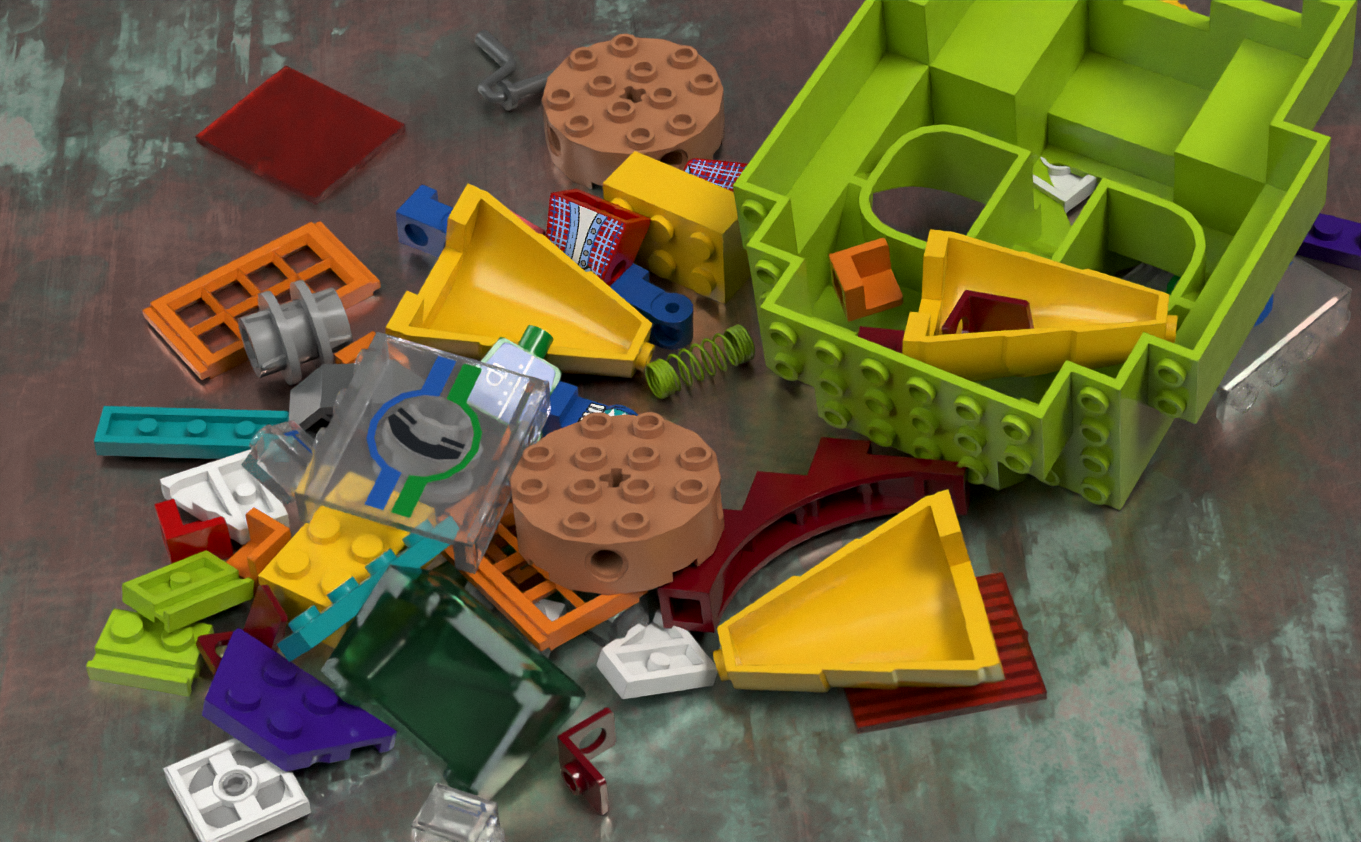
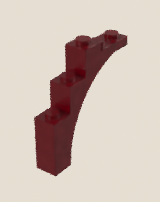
M821 437L807 475L757 471L742 510L723 509L724 530L714 553L698 567L691 563L688 567L673 572V581L657 588L663 627L672 629L673 626L690 631L715 633L726 607L739 589L757 571L789 548L835 527L862 519L901 513L925 496L934 495L947 489L949 490L956 515H967L971 503L970 487L967 479L968 467H958L957 464L959 462L875 455L872 454L871 441Z

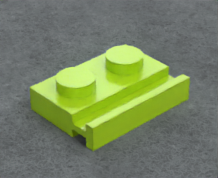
M207 550L122 583V602L154 623L158 621L164 622V630L168 633L254 598V580L250 577L245 579L239 578V570Z
M113 608L95 646L96 654L93 660H88L86 664L89 680L190 697L192 692L191 684L194 678L198 679L205 663V659L196 646V641L200 635L214 634L213 625L194 622L168 633L164 630V622L162 621L154 623L139 612Z

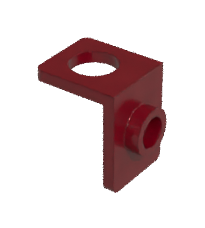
M965 290L943 324L942 335L956 334L961 319L962 333L1034 329L1030 304L1023 299Z
M267 584L259 585L243 631L277 652V644L283 640L288 617ZM233 631L200 635L197 638L196 646L214 676L222 659L218 656L215 649L219 646H227Z
M606 707L557 736L560 772L566 786L575 796L582 794L601 816L609 812L607 782L589 760L616 744L614 713L609 707ZM602 728L595 742L588 747L579 748L582 739L589 732Z

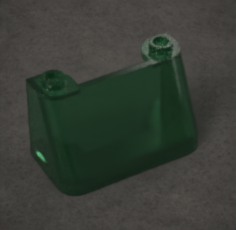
M398 565L388 566L321 669V672L335 684L333 690L342 700L357 707H360L363 702L381 705L446 762L447 766L442 773L445 781L448 783L446 791L454 799L467 806L489 803L575 714L586 697V693L581 686L457 582L433 570Z

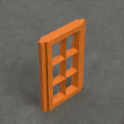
M513 502L461 529L460 531L463 536L440 552L541 652L547 648L551 651L640 602L639 597L648 593L647 590L614 595L601 594L585 603L572 590L550 581L549 572L537 567L535 564H532V566L547 580L522 593L505 577L508 573L527 564L526 560L519 553L517 538L510 532V530L516 528ZM501 536L517 552L492 564L476 548ZM559 591L576 609L551 621L534 604Z

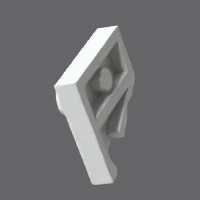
M252 449L160 479L162 494L165 499L170 500L174 498L177 506L202 521L220 516L224 517L230 538L241 545L250 540L245 514L253 507L290 528L288 513Z
M661 608L656 611L653 622L644 627L638 623L627 631L624 638L615 639L603 647L596 665L621 699L713 686L718 672L714 662L687 630L673 626L672 629L663 627Z

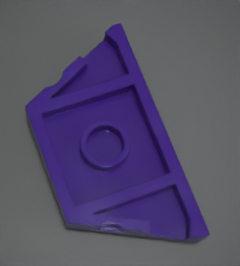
M237 628L232 633L205 697L202 712L204 718L285 772L307 768L316 762L332 763L347 760L350 758L351 749L375 745L379 753L388 752L394 748L397 736L396 730L294 663L289 662L286 658L240 628Z

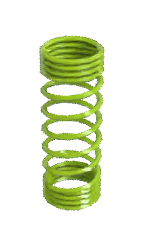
M737 324L726 329L724 335L716 333L712 340L704 338L701 345L693 343L690 346V350L682 348L679 350L678 356L670 353L666 361L664 359H657L647 364L645 376L651 391L657 398L662 400L674 395L676 391H681L680 379L674 368L669 364L671 357L677 359L681 377L686 385L692 387V375L685 362L681 359L683 352L689 354L690 365L696 378L702 382L704 381L703 368L692 353L694 347L700 348L704 367L711 376L715 377L716 367L711 356L704 348V343L706 342L712 344L716 363L721 370L726 372L728 364L722 350L715 343L717 337L723 338L725 352L733 365L738 366L753 360L755 357V346L749 332L745 327ZM716 349H717V351L719 352V354H720V356H721V358H722V360H723L724 367L722 366V364H721V362H720V360H719V358H718ZM705 355H706V357L708 358V360H709V362H710V364H711V367H712L713 372L710 370V368H709V366H708V364H707V361H706V359H705ZM693 360L695 361V363L697 364V366H698V368H699L701 377L699 376V374H698V372H697V370H696V368H695V365H694ZM682 366L684 367V369H685V371H686V373H687V375H688L689 381L687 380V378H686V376H685V374H684V371H683V369H682Z

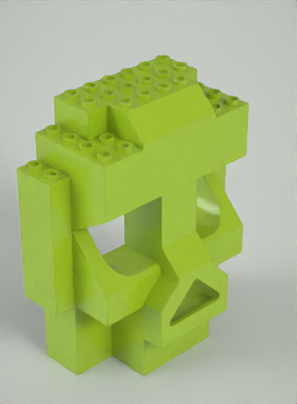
M865 0L733 184L742 245L748 254L766 367L786 380H798L813 386L818 417L823 418L831 426L839 429L848 428L867 436L879 446H892L913 455L915 458L959 462L957 464L958 467H968L967 479L970 483L985 484L994 489L1001 490L1024 481L1026 476L1031 474L1047 485H1059L1079 493L1091 503L1098 505L1106 504L1121 510L1174 418H1181L1194 424L1198 422L1326 203L1331 137L1312 130L1352 65L1358 0H1303L1302 14L1262 0H1211L1210 17L1160 0ZM1041 157L1046 159L1051 165L1068 166L1072 174L1083 178L1088 174L1097 177L1098 186L1072 226L1063 206L1033 187V174L1054 187L1048 174V167L1042 163ZM899 187H924L947 191L986 204L966 236L1015 251H1025L1081 270L1088 268L1110 276H1114L1119 270L1144 263L1179 276L1181 278L1169 296L1167 315L1178 316L1175 343L1143 332L1124 364L1091 370L1066 360L1061 369L1055 372L1028 377L1011 376L972 382L858 337L860 326L906 330L910 311H919L922 298L923 256L927 242L896 231L882 223L872 212L873 193ZM885 238L889 246L891 269L903 294V304L848 322L832 286L828 254Z

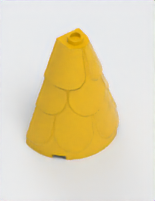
M467 183L448 217L445 247L418 295L406 290L385 329L387 342L397 348L410 349L431 355L481 360L500 337L518 344L527 326L533 325L545 330L554 338L543 360L558 367L562 371L561 373L632 378L637 370L645 372V367L647 364H650L655 350V345L648 343L652 323L592 271H584L547 237L534 231L489 192L480 190Z
M930 229L923 256L921 303L918 312L910 311L903 338L902 354L972 382L1011 376L1028 377L1055 372L1061 369L1066 360L1092 370L1124 364L1143 332L1175 343L1178 316L1167 315L1169 294L1088 268L1081 270L1025 251H1015L956 232ZM965 290L1023 299L1030 304L1034 329L962 333L961 319L956 334L942 335L943 324Z
M948 489L937 492L934 495L925 496L860 539L855 538L800 577L793 575L719 625L717 631L721 649L713 651L715 665L721 681L731 680L734 688L737 690L828 693L831 687L869 689L965 687L977 684L998 683L1005 680L991 626Z

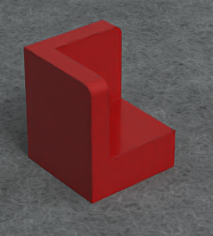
M174 498L154 504L162 539L171 564L205 550L221 560L228 559L234 555L228 526L224 517L220 516L206 521L199 520L183 525Z

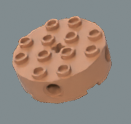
M619 34L610 41L595 43L589 47L577 48L548 77L542 97L545 141L553 164L574 183L590 189L593 188L594 184L603 186V182L634 151L683 171L687 162L691 159L713 160V154L723 142L725 133L724 89L715 67L699 55L695 48L686 45L682 46L665 39L639 38L631 34Z
M601 412L590 413L583 417L581 421L550 432L536 444L527 447L523 451L510 477L519 553L530 566L535 564L537 567L549 572L550 581L569 590L614 595L655 589L672 582L673 572L686 568L691 563L698 567L714 553L724 530V515L720 494L721 476L716 453L696 432L665 420L661 415L653 412H646L637 416L626 414L609 416Z

